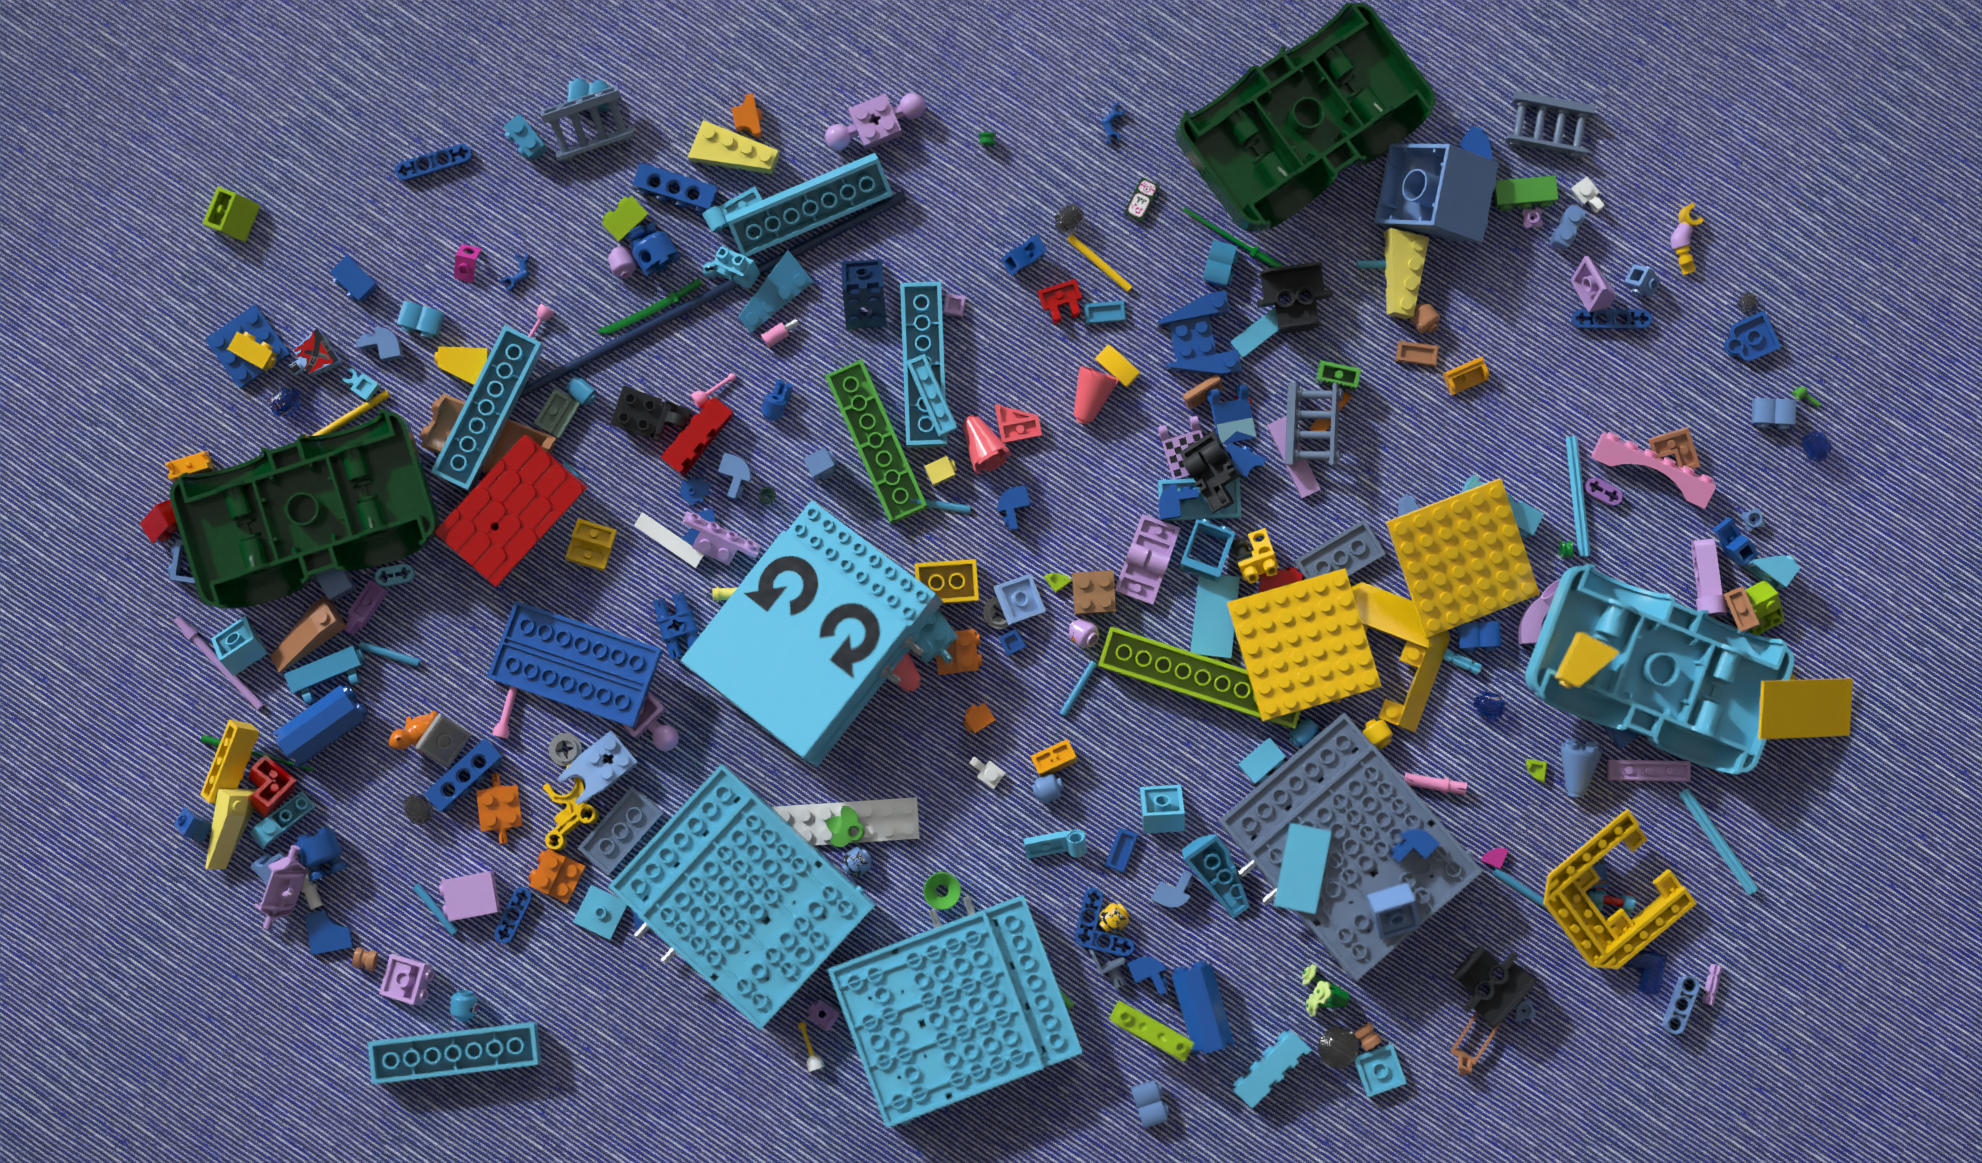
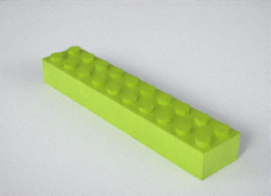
M1110 626L1097 667L1261 719L1246 669ZM1301 710L1266 721L1295 729Z

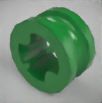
M982 132L978 134L980 138L978 145H996L994 140L996 133Z
M1560 541L1561 559H1565V557L1573 558L1572 541H1568V543Z

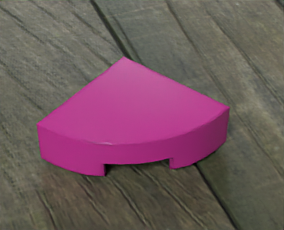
M1504 848L1492 849L1485 853L1480 861L1501 869L1508 850Z

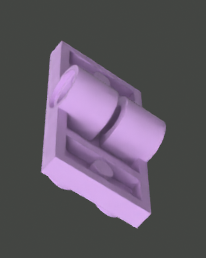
M1142 514L1115 592L1153 605L1180 527Z

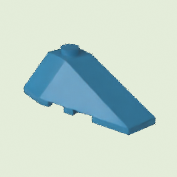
M1217 834L1199 837L1182 849L1184 861L1233 919L1250 907L1230 851Z

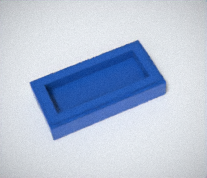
M1119 827L1105 866L1125 873L1139 835Z

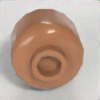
M1420 303L1415 307L1414 316L1410 318V321L1420 333L1428 332L1430 334L1439 327L1440 315L1431 304Z

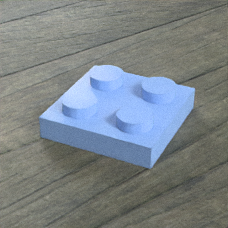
M1031 574L993 587L1008 625L1046 612Z

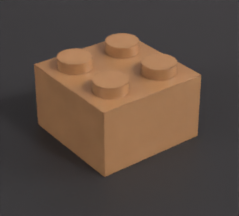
M1113 570L1072 573L1074 615L1116 612Z

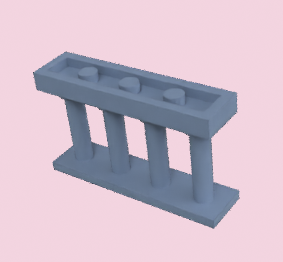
M618 85L540 111L543 123L548 122L552 125L559 144L560 151L556 152L557 161H569L574 158V155L619 140L620 142L630 140L631 136H634L633 127H625L617 105L618 99L621 98ZM604 103L610 106L618 131L606 134L597 109L598 105ZM586 109L590 111L599 136L590 141H587L578 116L580 111ZM565 116L571 118L580 143L569 148L559 124L560 118Z
M1516 90L1512 98V103L1517 104L1516 106L1518 107L1514 133L1508 134L1505 142L1510 143L1509 145L1513 147H1521L1523 145L1569 154V157L1580 159L1588 153V149L1582 148L1581 145L1586 120L1595 114L1596 105ZM1529 106L1535 107L1538 110L1533 138L1521 136L1526 108H1529ZM1549 110L1556 111V114H1558L1553 142L1541 140L1546 112ZM1568 114L1576 115V118H1578L1573 146L1561 144L1565 119Z
M1288 383L1285 465L1288 467H1296L1297 461H1300V459L1329 460V465L1332 467H1337V462H1340L1341 452L1338 450L1339 404L1343 400V389H1340V385L1337 383H1333L1332 391L1302 390L1297 383ZM1302 399H1332V411H1302L1299 409V401H1302ZM1301 419H1331V431H1301L1298 429V421H1301ZM1301 439H1330V452L1300 451V449H1297V441Z

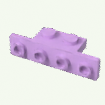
M688 511L685 513L682 523L700 531L692 546L693 549L728 566L737 550L753 558L757 557L760 546L754 541L746 540L738 536L734 531L723 529L717 523L709 522L696 513Z

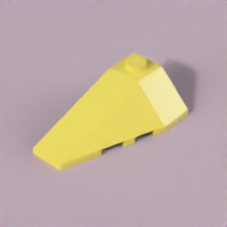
M218 789L206 869L227 868L254 811L250 804L252 794L257 791L256 789Z

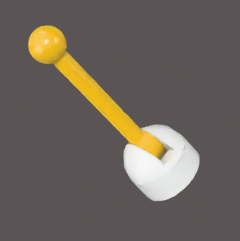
M800 1022L798 1028L802 1030L810 1054L807 1060L809 1072L825 1067L821 1057L813 1053L805 1029L806 1023Z

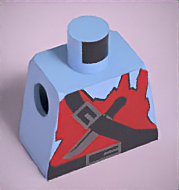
M317 328L293 350L298 360L290 364L289 367L295 375L306 370L313 377L341 365L342 362L322 331Z

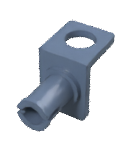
M1089 950L1100 974L1108 972L1114 988L1120 987L1117 979H1119L1122 986L1126 984V980L1119 968L1120 965L1126 963L1123 956L1100 966L1093 950Z

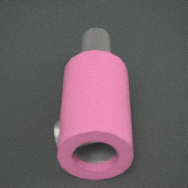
M797 319L792 320L786 325H783L781 322L763 333L761 337L768 348L788 337V331L798 326L799 323Z

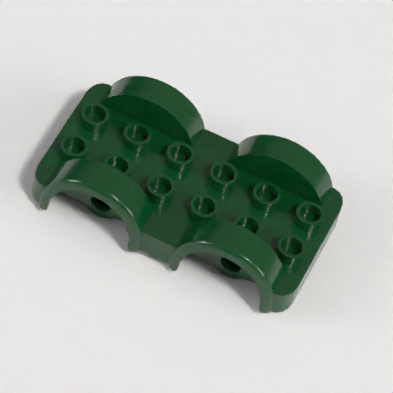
M1350 2L1346 3L1323 27L1289 50H1286V47L1283 45L1275 57L1260 67L1256 65L1251 66L1234 85L1206 106L1191 114L1186 109L1180 123L1176 127L1175 138L1181 150L1233 221L1247 232L1266 231L1284 222L1324 192L1339 174L1352 165L1360 167L1370 163L1387 152L1390 143L1398 144L1410 135L1430 116L1436 98L1429 83L1377 13L1365 3L1359 2L1354 4Z
M379 409V415L374 419L346 430L316 436L303 434L297 437L296 442L272 450L262 447L260 448L262 453L259 456L229 468L199 474L182 473L171 486L170 501L197 591L205 604L220 609H238L262 604L303 589L310 584L312 578L337 570L355 571L379 566L407 557L429 544V540L437 536L435 531L440 526V522L409 422L395 412Z

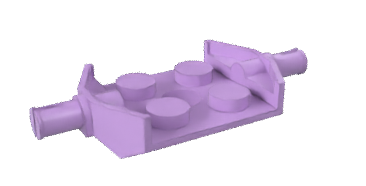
M291 845L289 855L286 858H282L268 866L272 870L261 905L255 904L267 916L263 925L265 929L271 930L274 919L290 915L295 908L308 871L296 859L300 847L296 845Z

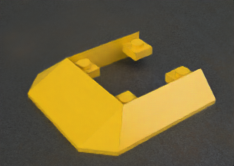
M1360 582L1351 586L1365 634L1369 627L1406 641L1399 661L1417 667L1404 704L1401 705L1384 699L1377 718L1415 733L1443 660V654L1451 637L1448 630L1426 638L1413 601ZM1341 699L1335 700L1334 702L1340 703Z
M1628 809L1547 875L1543 904L1590 967L1619 969L1697 904L1687 889L1680 884L1669 869L1652 881L1661 895L1632 919L1620 908L1605 920L1585 893L1601 879L1592 868L1594 863L1621 841L1633 853L1648 840L1640 829V824Z

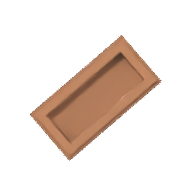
M1398 341L1395 362L1436 367L1439 346Z
M1217 374L1182 395L1189 410L1206 401V393L1208 391L1218 389L1220 392L1224 389L1221 379Z

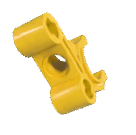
M574 777V787L566 795L556 794L550 784L543 786V790L549 794L552 801L558 804H567V808L554 817V821L558 826L550 831L545 838V844L552 850L562 851L567 846L566 835L582 822L593 825L599 819L598 810L588 805V801L577 805L575 802L585 790V783L581 778ZM586 811L592 812L590 819L584 818ZM559 836V844L557 846H553V843L555 842L554 837Z

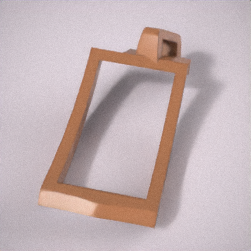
M1476 1011L1450 1051L1458 1057V1074L1462 1076L1466 1073L1470 1075L1472 1067L1478 1061L1500 1026L1499 1024L1493 1028L1476 1057L1472 1058L1457 1048V1046L1478 1015Z

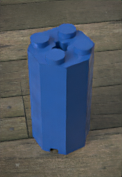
M340 685L273 732L274 736H278L276 741L289 759L294 758L296 760L293 763L296 767L302 766L367 720L366 715L369 714V711L364 704L358 703L356 700L358 696L352 687L348 688L347 686Z
M1205 960L1193 963L1194 967L1188 969L1187 966L1174 968V973L1171 974L1189 1040L1194 1042L1192 1047L1194 1056L1199 1055V1050L1206 1054L1226 1048V1043L1228 1042L1231 1046L1235 1044L1212 963H1207Z

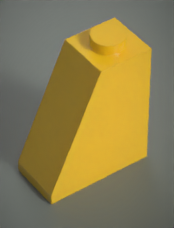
M438 346V352H435L434 361L442 371L474 386L490 355V350L488 348Z
M1583 632L1576 633L1555 678L1560 680L1559 684L1565 688L1579 687L1615 658L1619 651Z

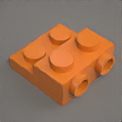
M974 629L954 631L958 638L947 649L953 660L946 664L941 655L936 656L938 675L979 671V666H983L982 656L977 654L976 646L980 645L979 633L975 634Z
M547 848L546 851L542 850L537 859L540 862L537 870L533 869L528 877V880L531 881L529 886L565 903H569L586 866L550 848Z

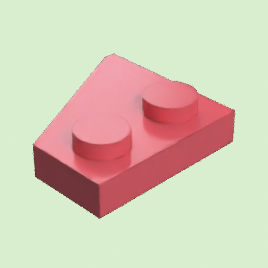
M999 404L994 405L1001 441L1004 444L1042 436L1038 415L1022 412L1014 408H1007Z

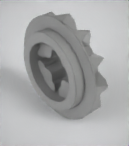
M997 597L990 599L983 610L986 623L995 629L1009 627L1010 625H1008L1007 620L1000 616L993 619L996 614L993 606L998 609L1002 608Z
M569 733L557 735L549 745L551 759L561 766L570 765L582 752V745L579 739ZM564 741L567 747H574V749L568 751V758L565 756V753L557 752L563 748Z

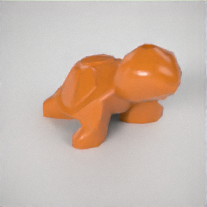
M432 711L428 715L417 716L413 719L410 716L407 717L405 730H394L389 738V745L394 749L404 750L412 744L417 751L424 754L415 746L438 713Z

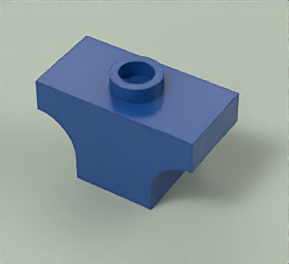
M1228 443L1225 449L1235 466L1233 468L1238 470L1241 474L1240 477L1244 479L1247 478L1250 470L1262 468L1266 461V458L1254 454V450L1247 446H1242L1241 448Z
M186 807L183 808L174 823V826L183 836L195 839L203 843L212 828L209 820Z

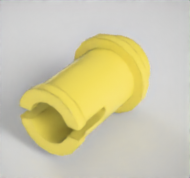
M717 586V588H712L713 600H717V602L719 600H728L737 587L719 588Z

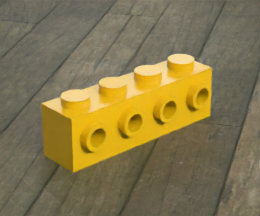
M229 719L200 794L208 803L216 804L218 789L238 788L240 781L243 779L247 762L250 761L254 744L258 740L259 731L252 724Z

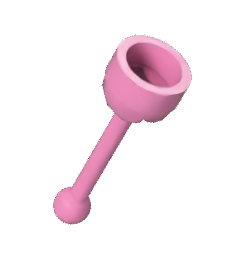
M540 304L536 313L539 319L528 335L531 338L541 322L549 320L555 313L543 304Z
M730 373L728 378L707 392L696 391L690 395L698 408H701L708 399V395L729 381H734L736 375Z

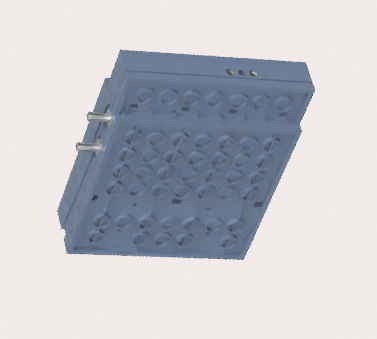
M1345 713L1340 714L1267 779L1217 820L1219 825L1250 860L1248 864L1238 871L1240 876L1244 877L1256 867L1274 888L1262 899L1266 905L1276 895L1289 824L1293 823L1331 831L1316 913L1313 914L1294 909L1292 911L1347 975L1356 981L1415 931L1412 930L1380 940L1367 895L1408 883L1415 898L1419 923L1422 925L1483 872L1471 858L1473 854L1469 850L1465 851ZM1406 830H1424L1440 843L1426 859L1420 857L1413 849L1399 863L1390 857L1393 854L1391 850L1399 842L1403 844L1404 841L1399 835Z

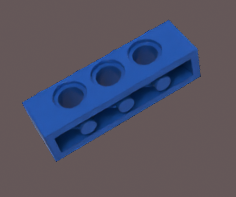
M641 162L632 184L636 193L648 196V194L656 196L655 199L662 202L670 200L681 208L689 206L700 214L714 207L719 192L717 186ZM658 179L661 181L659 187H651L653 180ZM672 186H679L680 191L677 194L670 193ZM692 192L700 193L696 200L689 199V195Z
M484 738L432 785L424 795L440 812L445 810L449 812L457 805L455 801L460 797L465 798L472 791L471 787L476 782L478 784L483 782L488 777L486 773L491 769H497L503 763L502 759L505 756L489 738ZM479 757H484L486 760L483 768H478L476 765ZM464 771L470 773V780L468 782H463L461 779V774ZM448 785H453L455 788V793L452 796L446 794Z

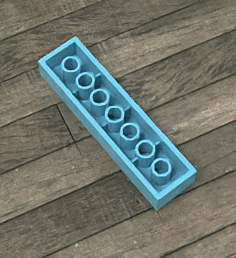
M873 153L728 214L725 217L741 255L747 257L890 197L893 194L876 154Z
M941 281L900 283L907 448L948 447L947 434L941 437L938 436L906 363L925 354L946 400Z
M504 325L431 473L471 492L474 489L545 347L541 342Z
M537 1021L368 1042L372 1084L522 1067L542 1063Z

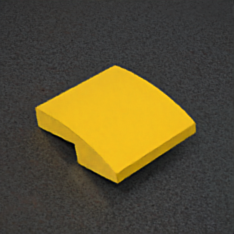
M578 518L565 560L604 572L617 530Z

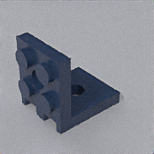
M882 259L842 262V291L846 330L887 327ZM869 307L870 310L867 312H863L860 310V308Z

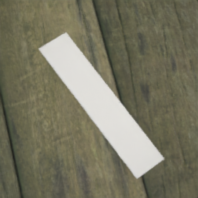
M643 512L634 524L636 528L695 568L704 556L703 553L693 549L690 544Z

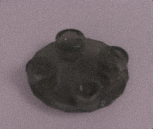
M1345 1027L1328 1029L1322 1034L1318 1043L1321 1059L1333 1068L1342 1069L1349 1066L1356 1060L1359 1054L1360 1045L1357 1037Z

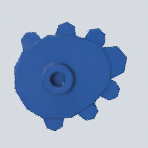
M692 476L690 480L686 481L683 479L681 481L680 495L691 506L694 505V502H703V496L709 495L707 490L710 489L711 484L708 481L704 482L703 477L696 480V477Z

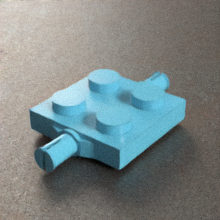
M937 609L918 633L920 637L916 640L915 644L923 649V653L920 656L924 662L928 663L935 656L941 655L945 663L948 664L953 658L947 649L958 636L941 611Z

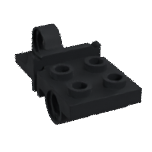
M623 386L610 425L632 434L644 436L645 438H649L650 434H653L652 440L659 441L665 423L685 429L691 409L668 400L664 402V405H661V398Z
M1212 431L1179 453L1183 459L1182 462L1185 469L1194 478L1196 486L1200 487L1198 490L1203 494L1211 511L1215 513L1222 508L1226 509L1234 504L1232 496L1224 486L1240 477L1241 474L1233 468L1235 466L1216 432Z

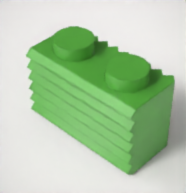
M1321 361L1318 365L1315 382L1316 384L1320 383V385L1324 384V386L1327 384L1328 387L1330 385L1333 387V383H1337L1340 385V389L1352 390L1353 392L1358 387L1361 369Z

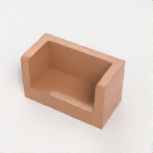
M1743 586L1724 594L1741 634L1760 627Z

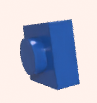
M1017 628L998 638L1007 656L1026 647Z

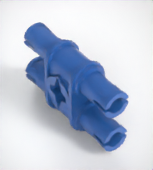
M684 591L672 595L677 610L676 615L673 616L669 615L665 598H660L659 601H652L658 617L656 624H658L661 632V641L666 643L670 660L683 656L677 640L680 636L685 637L689 649L698 638L697 633L699 629L696 627L692 615L693 610L688 607ZM676 620L679 623H684L679 627V631L675 628L671 629L675 625Z

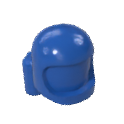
M781 379L776 380L773 393L766 394L763 399L761 412L766 419L775 421L783 416L786 403L791 398L793 385L790 383L784 384V381Z

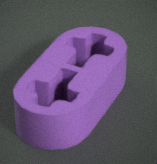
M1591 478L1584 485V491L1587 495L1608 506H1615L1622 500V492L1618 488L1599 478ZM1596 482L1597 488L1601 489L1602 492L1598 490L1592 492V487L1589 484ZM1615 492L1617 500L1609 501L1610 497L1604 493L1611 494Z

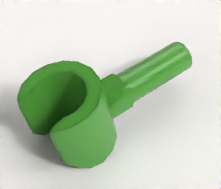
M1797 387L1792 392L1798 400L1805 397L1816 407H1819L1821 404L1808 394L1809 392L1805 387Z

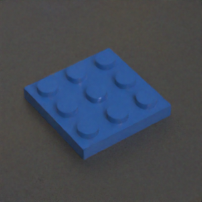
M253 305L205 339L239 389H243L266 373V371L227 350L237 332L241 334L247 332L256 337L255 342L260 345L262 342H265L274 347L272 351L277 354V361L274 366L291 355L257 305Z

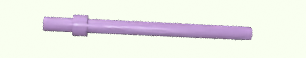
M178 616L174 622L184 632L183 635L189 641L192 640L257 710L261 709L264 704L236 675L232 676L219 661L215 652L198 636V631L193 626L190 627L181 616Z

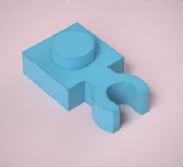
M349 368L353 377L351 379L343 377L342 380L347 385H353L351 390L369 402L380 388V385L364 373L359 377V374L354 369Z

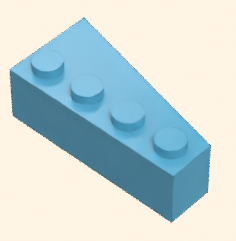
M1472 475L1467 479L1461 493L1486 483L1478 482L1479 477ZM1506 493L1520 536L1523 538L1533 536L1544 513L1522 501L1514 502L1515 498Z
M1284 1030L1276 1038L1278 1042L1273 1047L1270 1045L1262 1053L1264 1057L1259 1062L1255 1060L1248 1067L1249 1072L1245 1077L1241 1075L1233 1083L1235 1087L1232 1090L1251 1108L1272 1089L1271 1085L1273 1083L1277 1084L1284 1078L1287 1069L1294 1068L1299 1063L1300 1055L1303 1052L1307 1055L1311 1051L1293 1031L1289 1030L1286 1032Z

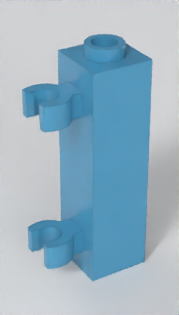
M351 646L285 673L284 676L291 693L297 694L301 692L305 704L316 701L310 688L347 673L351 685L361 683L356 669L364 666L363 661L365 657L361 649Z

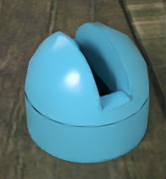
M708 262L703 267V273L707 278L714 279L718 276L717 270L719 267L713 264V262ZM708 268H716V270H710L706 272V269Z

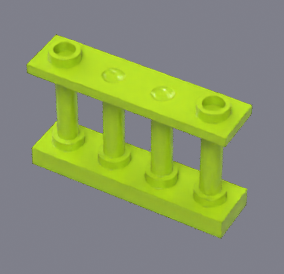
M1118 1000L1109 1017L1113 1023L1184 1062L1194 1045V1042L1190 1041L1189 1038Z

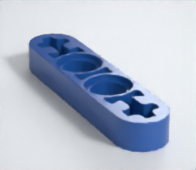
M458 144L402 161L396 165L395 174L402 181L414 180L466 164L471 161L473 152L466 144ZM462 149L468 152L465 154L466 158L462 159L461 156H456L455 162H453V157L450 152H453L454 155H458ZM444 154L448 155V163L445 165L439 164V157ZM423 160L430 163L426 171L419 169V163ZM412 164H414V167L417 171V173H415L413 170H410L407 172V176H404L402 173H400L403 171V167H406L407 169H412Z
M1581 309L1576 311L1571 317V323L1577 329H1645L1652 321V316L1647 310L1600 309L1588 312L1587 309ZM1580 314H1582V318L1591 317L1590 314H1593L1591 318L1592 325H1590L1588 320L1580 324V321L1576 320V318ZM1598 314L1605 315L1607 321L1604 325L1596 322ZM1618 314L1626 316V324L1620 325L1617 323L1616 317ZM1641 314L1643 318L1647 319L1643 325L1640 321H1633V325H1630L1632 318H1639Z

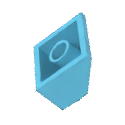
M1789 555L1755 559L1743 566L1762 581L1766 579L1776 591L1786 588L1801 568L1797 565V561Z
M246 616L211 638L219 661L232 676L244 671L248 666L261 660L268 654L263 641Z
M1181 785L1140 787L1143 834L1185 831V813Z

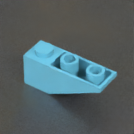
M302 791L254 826L250 835L264 849L313 810L315 805Z

